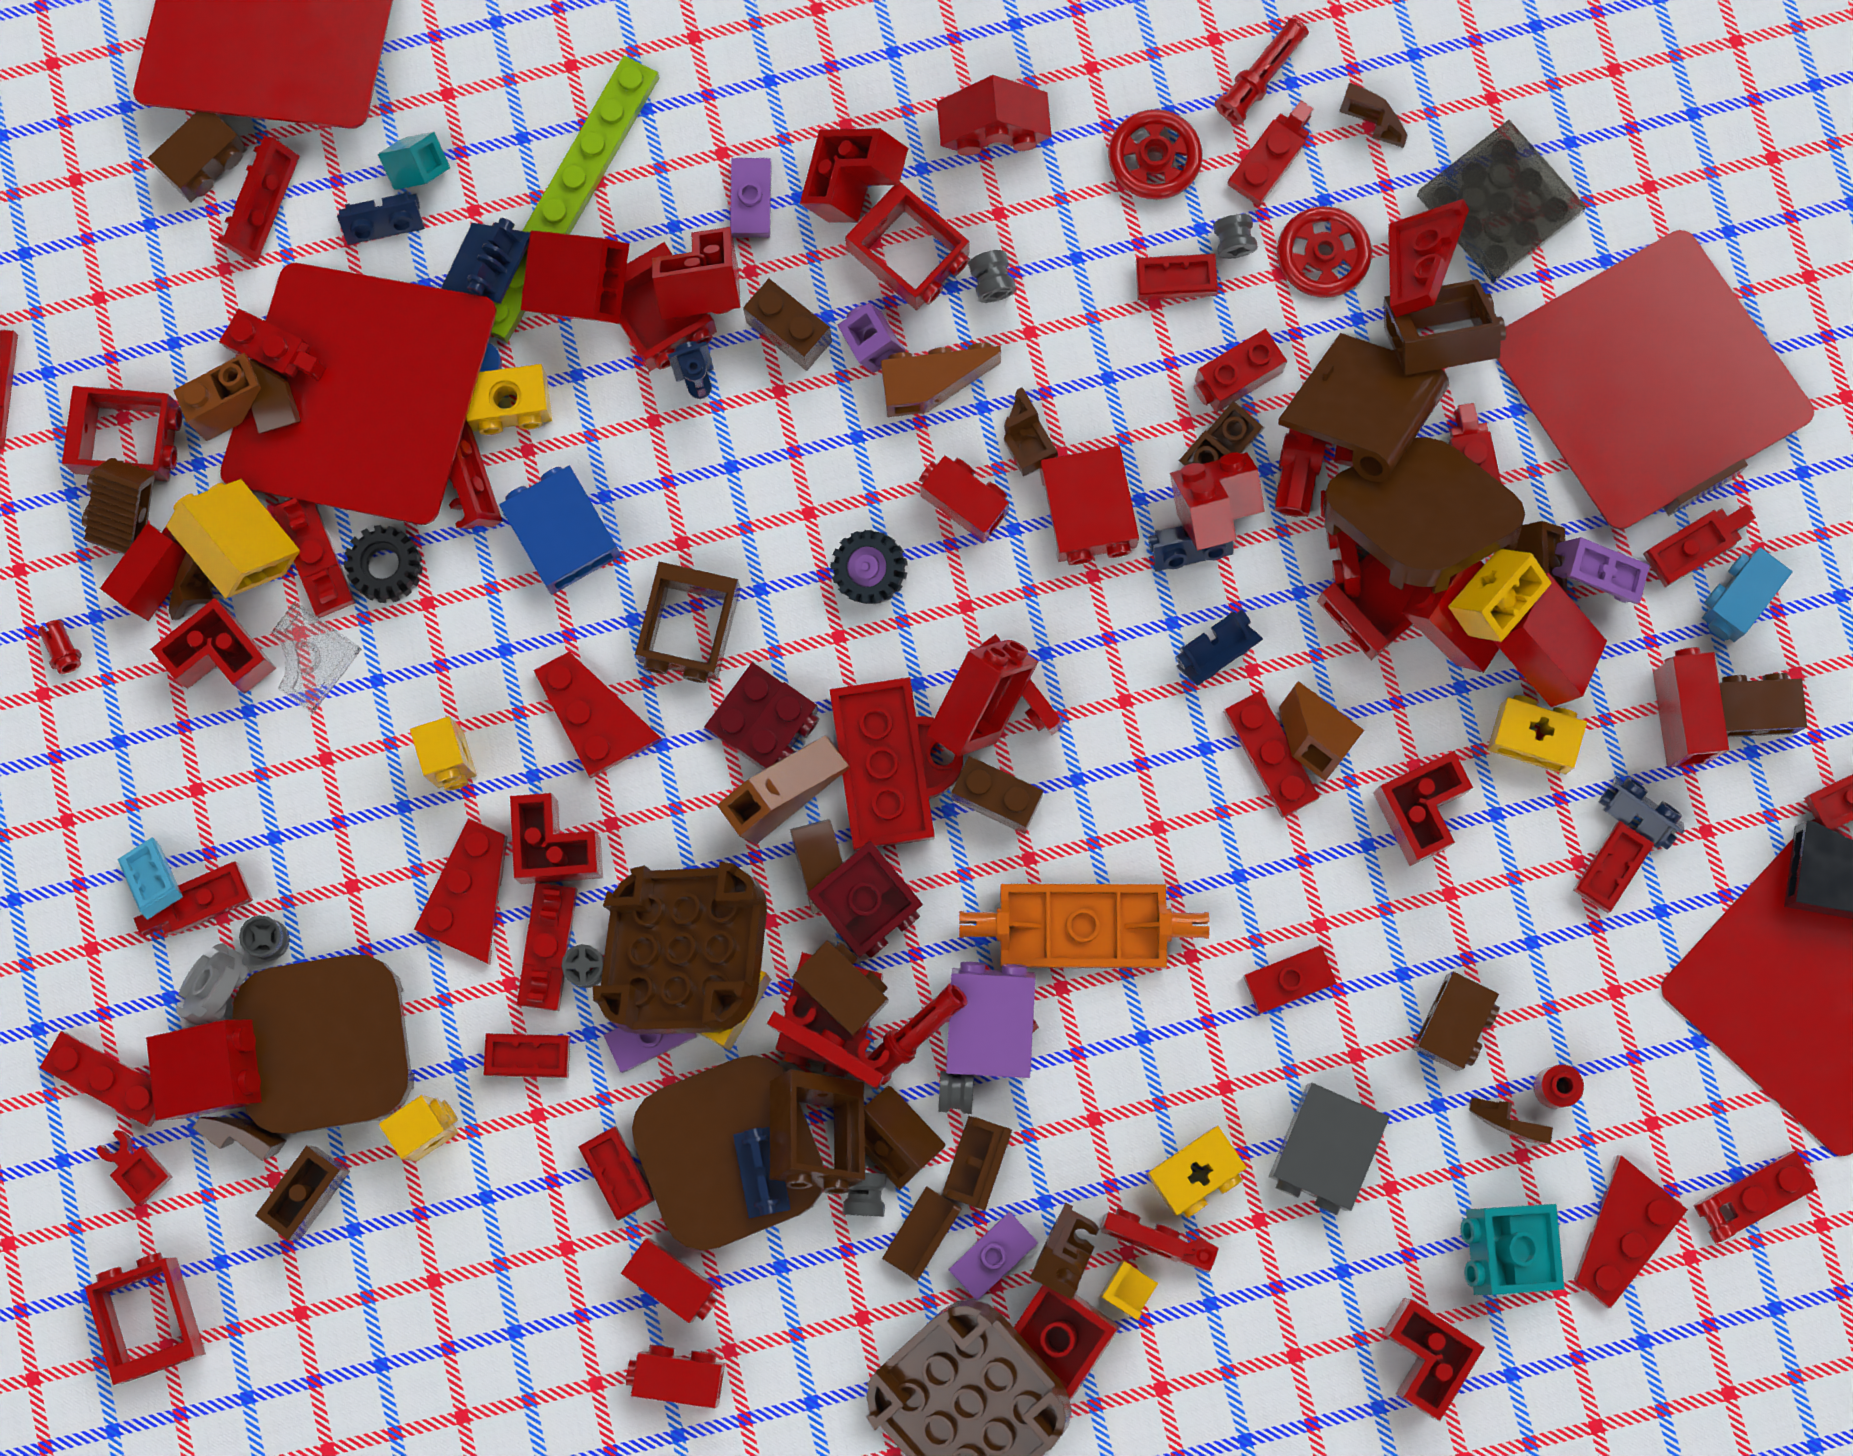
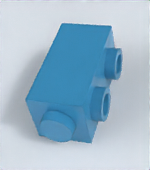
M1761 547L1750 556L1742 553L1728 571L1733 577L1726 587L1718 584L1704 602L1709 606V609L1702 619L1709 623L1708 628L1721 639H1730L1736 642L1744 636L1793 573L1792 570Z

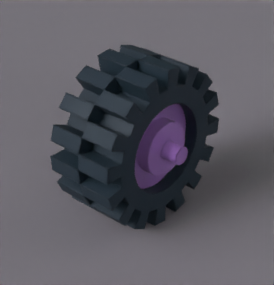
M864 530V532L856 531L851 533V537L844 538L839 542L841 546L839 549H835L832 554L835 556L834 562H831L830 569L834 570L833 582L838 584V590L842 594L847 595L848 599L855 602L878 604L881 601L893 598V594L901 590L903 587L901 583L907 577L905 566H908L907 558H904L902 554L904 552L902 547L896 544V540L880 532Z

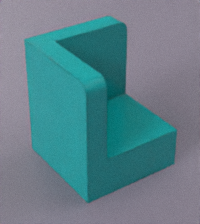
M435 132L402 138L378 153L390 183L395 190L427 184L450 169V165Z

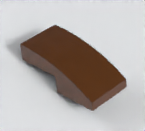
M1233 401L1214 424L1201 434L1180 458L1179 462L1184 466L1193 463L1205 464L1220 460L1222 456L1229 453L1242 454L1265 427Z
M830 819L790 829L806 893L843 863ZM808 897L812 913H819L820 910Z

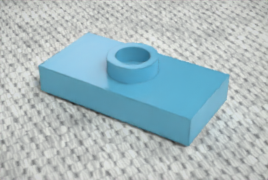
M153 837L118 859L139 911L147 920L183 897L162 848Z

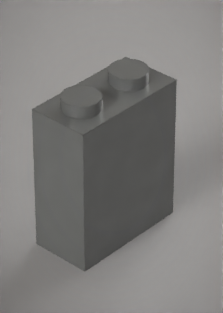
M1309 1083L1305 1087L1268 1177L1277 1180L1275 1188L1284 1193L1299 1198L1302 1191L1317 1198L1314 1205L1327 1212L1338 1215L1340 1209L1352 1211L1390 1116L1317 1084Z

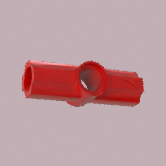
M1289 429V432L1285 434L1279 461V469L1282 470L1277 487L1274 511L1291 517H1308L1316 476H1319L1323 463L1326 441Z

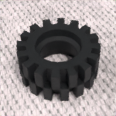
M381 525L374 526L375 531L372 532L366 528L361 531L363 536L359 540L354 537L350 541L354 545L353 548L346 549L345 555L348 561H344V568L348 572V579L360 593L372 601L376 599L379 603H386V599H391L393 602L400 600L399 595L403 593L407 597L412 593L409 589L412 584L417 587L420 581L417 575L418 573L422 574L423 570L420 564L422 558L416 549L417 547L402 531L398 532L395 527L388 526L387 529H384ZM389 550L398 557L399 562L396 572L384 579L372 576L369 571L371 557L378 551Z

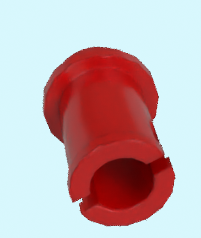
M52 620L45 623L49 631H46L44 626L39 627L38 634L42 638L51 657L49 664L52 669H57L59 674H67L81 666L80 658L82 654L79 649H74L64 628L63 621Z

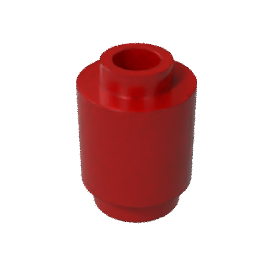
M1562 1064L1545 1068L1536 1076L1534 1081L1536 1098L1548 1108L1558 1109L1574 1105L1580 1100L1584 1091L1582 1076L1575 1068L1569 1065ZM1559 1078L1565 1086L1564 1094L1560 1093L1556 1087Z

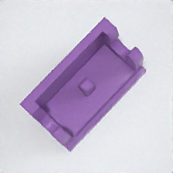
M1582 537L1557 543L1555 554L1565 557V560L1561 567H1555L1552 570L1553 575L1560 578L1568 577L1614 595L1616 600L1623 603H1640L1650 567L1649 564Z

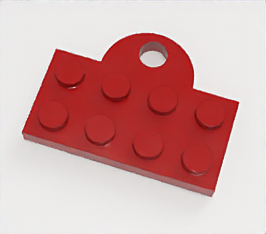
M910 677L829 689L838 750L850 766L842 776L854 851H858L870 840L876 848L935 839L929 799L944 794L956 783L962 771L963 755L960 757L955 755L953 761L947 765H938L932 760L931 751L939 743L928 736L927 732L934 718L928 716L916 717Z

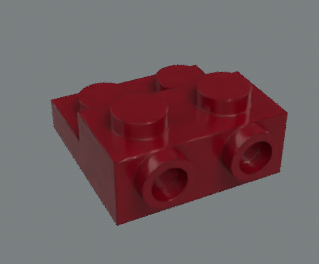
M752 662L704 727L756 766L765 770L795 753L796 751L792 749L795 742L801 735L807 738L816 727L820 718L816 716L819 711L817 704Z
M871 840L806 893L858 958L865 953L869 958H872L889 943L885 936L896 927L902 932L920 917L916 910L923 905Z

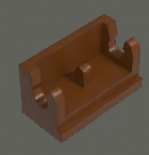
M968 1116L941 1196L985 1211L1012 1129L974 1116Z
M1065 1203L1047 1237L1030 1278L1072 1300L1094 1250V1246L1086 1239L1079 1238L1075 1231L1077 1229H1084L1089 1234L1097 1235L1099 1228L1094 1221L1073 1211V1206Z

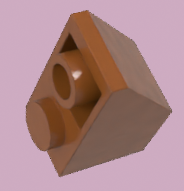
M243 353L173 391L186 422L203 439L208 441L243 422L261 390V386L248 356Z
M1299 681L1279 706L1292 757L1324 781L1328 779L1364 732L1361 727L1347 716L1343 715Z

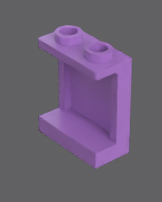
M961 962L960 968H952L951 985H956L962 990L967 998V1005L949 1019L946 1074L1030 1078L1035 973L1027 972V966L1020 964H1003L1001 971L985 970V963Z

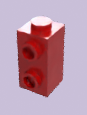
M1265 328L1198 368L1195 377V392L1204 405L1210 404L1215 413L1229 406L1233 401L1239 400L1282 374L1287 364V359Z
M944 455L938 464L932 461L919 478V481L922 482L920 486L921 497L985 543L1009 512V502L1006 500L1007 494L992 482H988L986 485L973 476L975 474L973 468L959 458L953 461Z
M147 523L100 589L124 608L149 621L172 590L178 570L187 551L167 527L160 531Z
M651 1238L644 1239L620 1273L689 1324L694 1322L696 1317L704 1320L718 1301V1299L712 1296L718 1288L716 1285Z
M649 1345L648 1352L641 1351L637 1353V1360L630 1359L626 1375V1385L632 1386V1397L715 1409L719 1406L725 1363L715 1362L717 1354L691 1351L690 1358L674 1356L675 1348Z

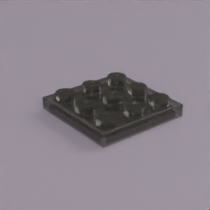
M1507 120L1419 189L1416 195L1429 210L1460 199L1465 200L1469 212L1457 243L1493 284L1580 216L1587 208L1510 120Z

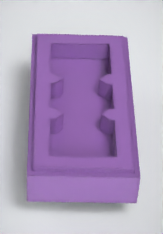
M731 158L730 227L733 238H770L771 158Z
M617 1028L604 1034V1038L620 1072L624 1073L697 1038L696 1033L635 1034Z
M1009 1211L948 1270L978 1301L1038 1241Z

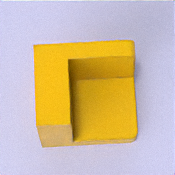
M1121 1260L1099 1296L1138 1321L1142 1315L1143 1307L1158 1283L1132 1267L1126 1261Z

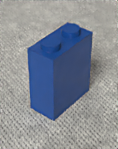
M570 465L563 469L562 467H555L548 470L540 477V482L529 488L522 486L514 489L506 495V501L499 504L551 595L621 556L615 542Z

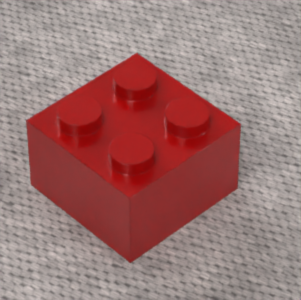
M1042 1284L1013 1328L1060 1379L1071 1400L1121 1326L1075 1294L1071 1300Z

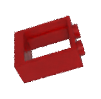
M901 182L899 185H894L845 236L846 250L916 311L924 302L928 305L931 304L943 290L941 284L951 274L953 276L960 274L970 260L968 257L970 241ZM904 211L951 251L916 289L869 250Z
M73 386L62 464L73 474L89 475L92 469L105 462L102 460H92L99 408L159 413L153 465L131 464L132 466H139V468H146L147 471H153L155 473V481L169 482L170 470H174L177 464V448L174 446L175 431H180L183 419L179 404L168 393Z
M1004 640L968 651L927 735L958 757L996 744L1039 661L1027 654L1028 650L1025 646L1013 640Z
M161 1252L136 1260L138 1268L124 1273L121 1267L109 1269L96 1274V1283L84 1286L113 1385L127 1383L206 1354L177 1257L163 1259ZM164 1274L184 1342L130 1361L110 1292Z

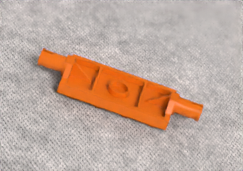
M1001 884L1000 908H997V912L959 911V924H976L959 925V938L996 937L997 941H1000V968H1002L1003 964L1026 965L1027 968H1167V942H1171L1172 938L1209 939V926L1192 925L1208 924L1209 912L1172 913L1171 909H1167L1166 884Z

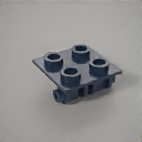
M500 218L499 222L493 223L492 226L472 223L441 289L485 296L494 303L501 304L529 245L530 232L513 230L515 224L506 218Z

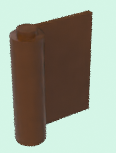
M1340 333L1279 417L1278 425L1353 450L1352 462L1356 472L1368 481L1383 482L1388 479L1447 391L1449 378L1442 369L1405 375L1394 350Z

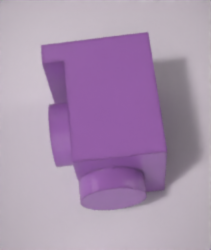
M870 302L851 310L846 319L837 325L857 361L873 373L881 369V360L888 359L891 354L906 351L898 341L883 313Z

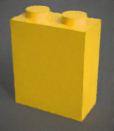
M242 479L226 485L218 483L208 491L195 496L193 494L183 496L175 503L173 507L175 511L166 525L225 599L284 576L300 552L299 548Z

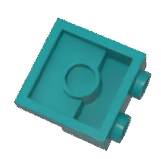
M1556 1204L1466 1209L1467 1218L1463 1219L1460 1230L1462 1239L1465 1243L1469 1244L1471 1261L1466 1263L1464 1275L1467 1284L1473 1287L1474 1295L1565 1290Z

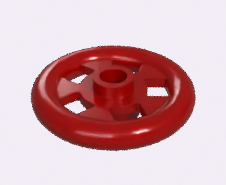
M1160 109L1140 111L1125 119L1112 135L1108 149L1109 165L1118 183L1131 194L1150 200L1171 198L1187 189L1196 179L1203 157L1200 139L1190 123L1175 113ZM1165 127L1179 135L1175 143L1172 144L1167 138L1160 136ZM1140 128H1144L1150 136L1136 144L1131 135ZM1153 151L1161 154L1162 159L1152 161L1149 159L1148 154ZM1135 154L1136 162L1140 168L1129 171L1124 157ZM1175 154L1187 157L1183 170L1171 167ZM1163 173L1164 183H1147V174L1157 175Z
M1319 206L1300 212L1286 224L1278 240L1277 258L1283 275L1296 289L1310 296L1331 298L1349 292L1363 280L1371 264L1372 247L1367 231L1353 215L1339 208ZM1320 222L1330 223L1331 233L1319 232L1315 234L1313 224ZM1346 234L1351 236L1355 244V248L1345 251L1343 242L1339 238ZM1296 238L1307 240L1304 255L1293 253V245ZM1327 245L1331 248L1332 253L1327 256L1322 255L1318 251V247ZM1344 261L1351 270L1339 279L1332 270ZM1307 264L1318 271H1322L1317 281L1302 273Z

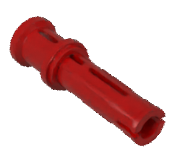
M1288 19L1286 25L1265 48L1251 68L1240 71L1236 75L1233 87L1225 96H1219L1215 101L1217 111L1226 120L1236 125H1241L1246 120V112L1256 100L1260 101L1266 95L1267 83L1287 61L1302 40L1309 35L1307 27L1298 19Z
M948 984L936 998L921 1009L901 1029L888 1031L883 1036V1042L875 1050L865 1052L866 1057L871 1061L878 1060L885 1049L890 1052L888 1062L883 1067L875 1069L885 1077L881 1085H885L890 1081L891 1073L901 1064H909L915 1058L916 1049L955 1013L967 1005V998L960 988L956 985Z

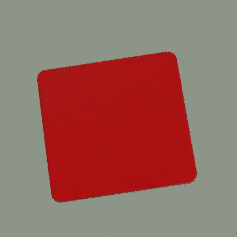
M155 0L133 88L134 97L138 103L145 106L349 129L358 128L368 118L393 0Z
M1677 230L1507 325L1506 339L1501 341L1500 358H1496L1605 521L1616 529H1626L1667 506L1681 494L1742 459L1747 460L1809 424L1814 417V407L1698 241L1691 233L1684 230Z
M291 263L286 265L280 272L266 322L303 339L312 347L309 354L318 358L319 362L326 366V369L319 381L300 371L297 372L295 378H289L288 383L301 422L265 433H259L252 408L250 407L243 422L232 429L220 469L221 479L226 484L242 479L251 491L293 499L297 497L300 501L419 525H427L433 522L440 511L495 321L497 309L494 302L485 296L307 264Z
M1837 828L1833 830L1843 835ZM1792 839L1664 978L1661 984V992L1668 1003L1829 1151L1838 1156H1847L1853 1153V919L1784 907Z

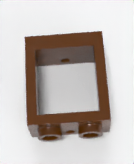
M1478 279L1443 285L1434 306L1400 317H1396L1390 307V295L1384 296V330L1405 375L1500 358L1501 341L1506 339L1505 323L1501 316H1496L1492 296L1490 293L1485 294ZM1471 319L1473 323L1472 327L1419 336L1416 330Z
M659 561L635 652L639 663L644 664L643 669L657 674H667L668 669L683 672L684 679L697 683H706L707 678L718 680L741 589L738 579ZM669 588L724 600L708 663L653 651Z
M792 1069L770 1081L771 1180L784 1181L787 1187L794 1189L809 1188L811 1186L823 1187V1192L827 1194L847 1193L850 1187L865 1180L864 1082ZM797 1102L834 1108V1169L797 1163Z

